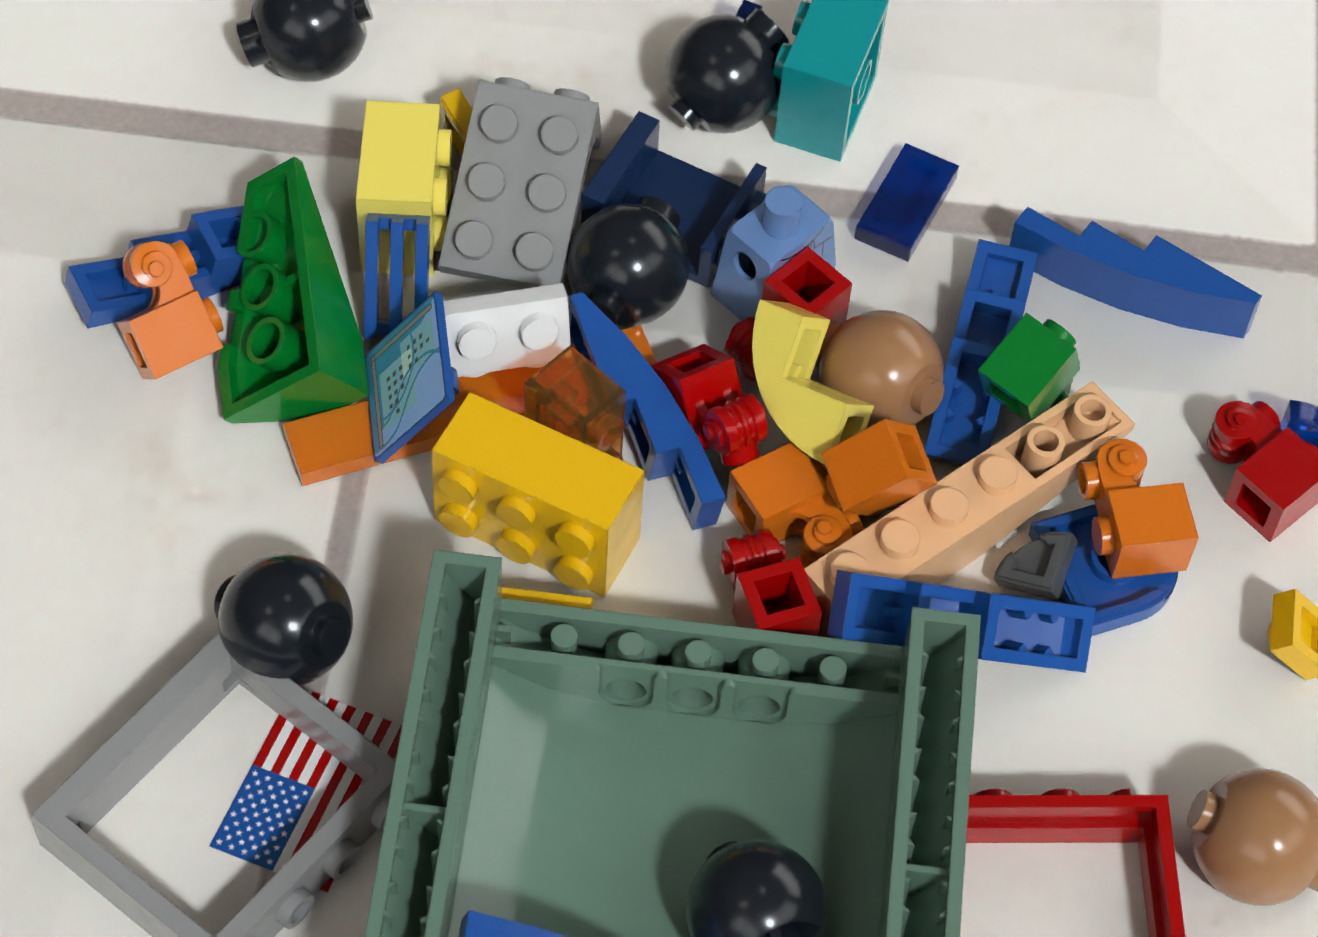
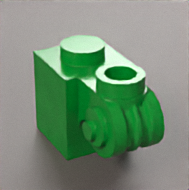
M1026 312L978 369L983 390L1029 423L1069 397L1073 378L1080 370L1077 349L1074 347L1076 340L1065 328L1055 321L1047 319L1042 324Z

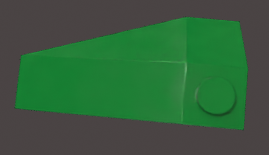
M292 157L247 182L237 244V252L244 257L239 289L230 290L227 310L235 314L231 343L223 345L224 348L220 349L218 361L223 420L231 424L294 421L345 407L369 396L362 338L303 162L296 157Z

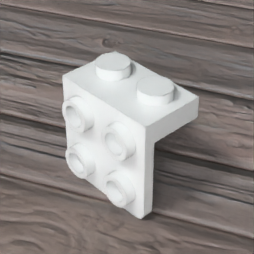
M563 283L532 288L514 286L443 297L451 367L457 370L458 377H480L488 372L519 367L539 368L551 362L571 360L568 296Z

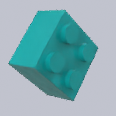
M802 0L792 28V35L796 36L792 45L782 44L773 70L775 77L781 79L779 98L773 109L769 112V115L777 117L775 142L841 162L877 76L888 0H812L811 3Z

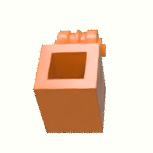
M179 240L172 244L150 241L136 244L129 249L123 258L122 269L124 277L135 287H150L152 299L146 309L116 323L142 379L156 380L224 348L218 336V333L224 330L223 323L215 305L208 297L201 299L198 291L194 290L189 277L197 274V267L184 241Z
M883 419L821 453L828 470L826 475L828 491L833 500L842 508L843 512L875 517L887 510H895L919 493L938 484L914 425Z
M1128 439L1108 441L1100 448L1096 459L1080 462L1078 465L1077 479L1080 495L1083 500H1094L1098 517L1093 518L1091 527L1095 552L1099 556L1105 555L1111 579L1186 571L1199 536L1184 483L1140 487L1147 465V455L1140 445Z
M792 442L730 471L726 505L745 533L754 535L757 530L769 528L779 543L794 535L803 537L800 559L804 568L864 530L858 514L843 512L842 508H839L830 496L826 485L827 472L821 462L814 458L809 459L806 453Z

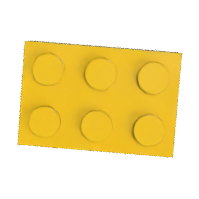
M469 392L431 450L434 519L440 521L447 530L457 536L464 538L473 536L496 547L505 557L516 563H531L555 574L563 584L572 589H588L605 597L640 539L645 470Z

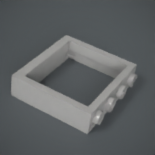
M220 633L213 637L31 814L39 844L152 937L213 936L87 833L238 684L242 685L272 710L284 717L365 780V782L215 937H275L284 927L287 929L296 927L311 910L315 901L314 895L331 877L334 880L344 877L359 859L362 852L361 846L378 829L381 832L384 830L396 760L290 678L265 677L253 673L236 663L225 649Z

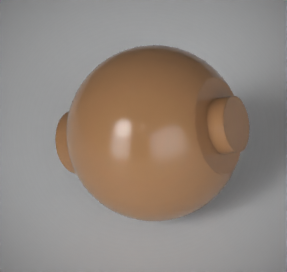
M871 310L857 314L842 324L837 321L829 323L815 366L819 368V383L874 405L867 428L883 419L915 425L938 408L944 396L943 359L937 342L921 323L908 315L892 310Z
M1252 768L1232 773L1218 781L1209 791L1202 790L1198 793L1190 807L1187 826L1192 829V848L1197 864L1203 875L1217 890L1233 900L1257 906L1276 905L1292 900L1299 896L1307 887L1318 892V798L1305 784L1281 771Z

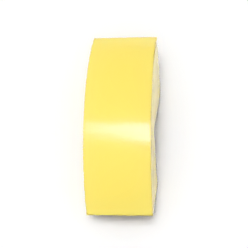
M760 299L754 321L752 353L756 381L768 412L785 436L807 455L825 464L821 453L865 430L874 405L810 379L830 319L790 303Z

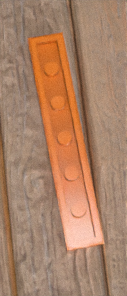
M641 325L621 330L649 365L657 363ZM572 345L571 360L551 362L539 368L519 367L488 372L480 377H458L460 393L458 395L454 394L455 401L384 463L432 450L469 392L533 421L593 405ZM368 400L283 424L284 436L302 486L381 464L374 462Z

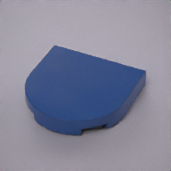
M1095 504L1033 522L1029 531L1032 541L1039 539L1040 535L1048 532L1073 533L1078 540L1060 599L1062 603L1096 608L1092 636L1140 622L1156 614L1170 599L1178 577V572L1111 579L1105 555H1097L1093 546L1092 520L1094 517H1098Z

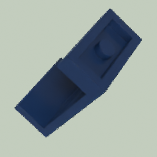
M638 111L583 191L581 198V225L590 216L603 208L622 203L635 204L642 196L659 198L670 204L680 216L678 230L685 240L689 253L690 270L688 279L709 288L716 276L727 232L733 224L765 201L766 193H764L767 167L755 163L741 186L731 183L659 151L660 120Z

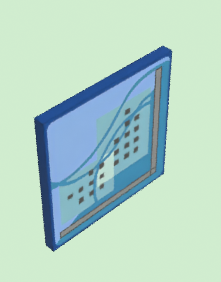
M436 291L364 356L369 388L368 401L374 462L383 464L452 404L455 401L454 394L458 395L460 393L457 370L451 367L443 294Z

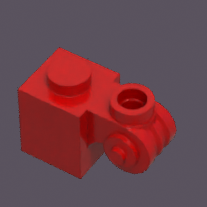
M807 246L764 280L762 300L790 303L828 318L830 322L837 321L842 324L847 320L852 282ZM748 317L733 326L725 343L724 352L734 357L735 361H738L741 372L745 377L756 381L752 353L755 319Z
M702 344L650 365L671 392L698 436L704 450L712 449L720 453L722 463L726 466L744 465L759 457L758 443L764 441L768 433L766 413L763 405L752 393L742 395L734 357L706 344Z
M1230 401L1217 410L1208 434L1207 447L1213 458L1219 462L1237 464L1244 461L1235 470L1224 502L1268 542H1271L1318 504V448L1314 444L1301 439L1289 427L1282 430L1278 415L1268 404L1262 401H1255L1253 404L1242 401Z
M769 528L757 530L754 535L743 534L742 538L739 539L736 537L723 539V551H721L719 565L722 574L727 575L731 581L735 592L732 614L737 627L818 636L822 611L800 557L782 561L786 559L785 549Z

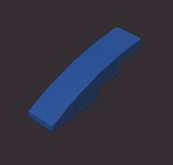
M243 206L191 214L187 231L130 240L128 250L136 244L150 241L172 244L183 240L189 248L197 267V274L189 277L194 290L198 291L201 299L240 285L244 257L237 252ZM124 257L68 266L64 283L87 329L116 323L149 306L152 299L151 288L135 287L127 281L122 269Z
M1027 207L1014 223L1009 246L1038 253L1034 272L1064 288L1117 309L1183 328L1237 338H1244L1250 330L1262 295L1157 235L1145 250L1140 249L1094 221H1091L1081 235L1078 236L1030 207Z
M979 239L944 371V396L940 405L934 411L925 446L928 458L963 466L991 447L1001 403L983 390L978 369L1023 317L1038 253Z
M583 292L570 295L568 304L570 343L603 432L628 427L648 481L672 475L692 530L717 524L726 498L698 436L671 392L630 339Z
M837 570L827 636L844 640L903 647L912 607L981 615L978 659L1086 673L1096 608Z

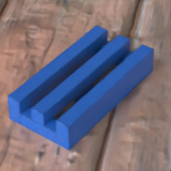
M367 214L365 223L364 339H376L377 335H388L403 321L404 231H416L414 310L428 298L430 216ZM380 230H391L389 319H379Z

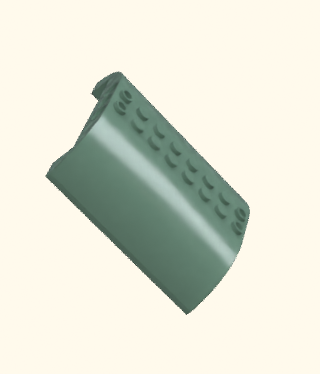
M434 549L364 937H459L461 920L468 910L542 928L567 937H691L687 925L686 902L690 886L698 870L706 862L708 855L718 846L730 841L740 842L756 839L783 844L803 856L814 868L823 884L828 905L827 926L823 937H960L981 615L912 607L902 647L502 598L501 557Z

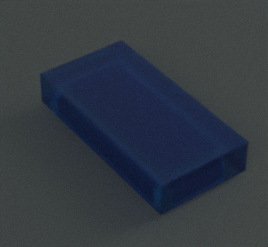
M905 143L856 225L854 239L909 262L956 181L959 165Z

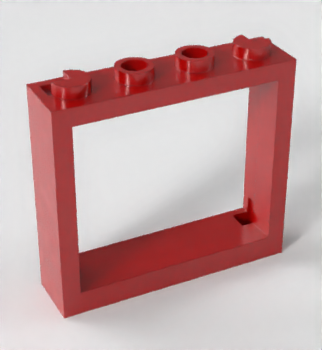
M1130 788L1117 790L1109 795H1079L1077 791L1071 789H1053L1042 795H1012L1009 791L1003 789H986L974 795H969L966 843H1138L1148 936L1185 937L1168 795H1131Z

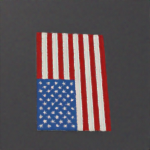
M303 688L395 759L398 752L402 725ZM279 714L209 847L277 873L360 788L365 780ZM331 877L319 890L328 893L334 879Z

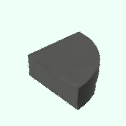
M1048 532L1042 534L1039 539L1024 545L1015 553L1011 551L999 564L993 579L1001 587L1059 600L1078 540L1073 533Z

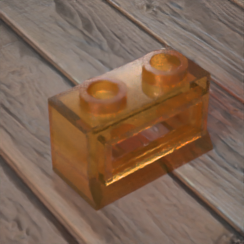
M570 345L524 382V417L623 461L622 447L623 430L625 427L626 391Z

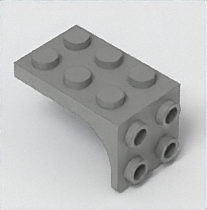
M499 77L495 79V83L479 80L438 263L440 272L520 288L563 283L568 251L573 237L592 149L600 147L602 137L598 102L590 101V97L587 94L573 89H556L554 94L530 90L531 86L514 78Z

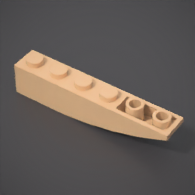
M1092 381L939 480L937 485L919 493L804 568L822 611L818 636L834 638L827 636L837 570L941 584L987 552L1077 479V470L1080 462L1096 459L1100 448L1105 443L1114 439H1124L1133 431L1135 423Z

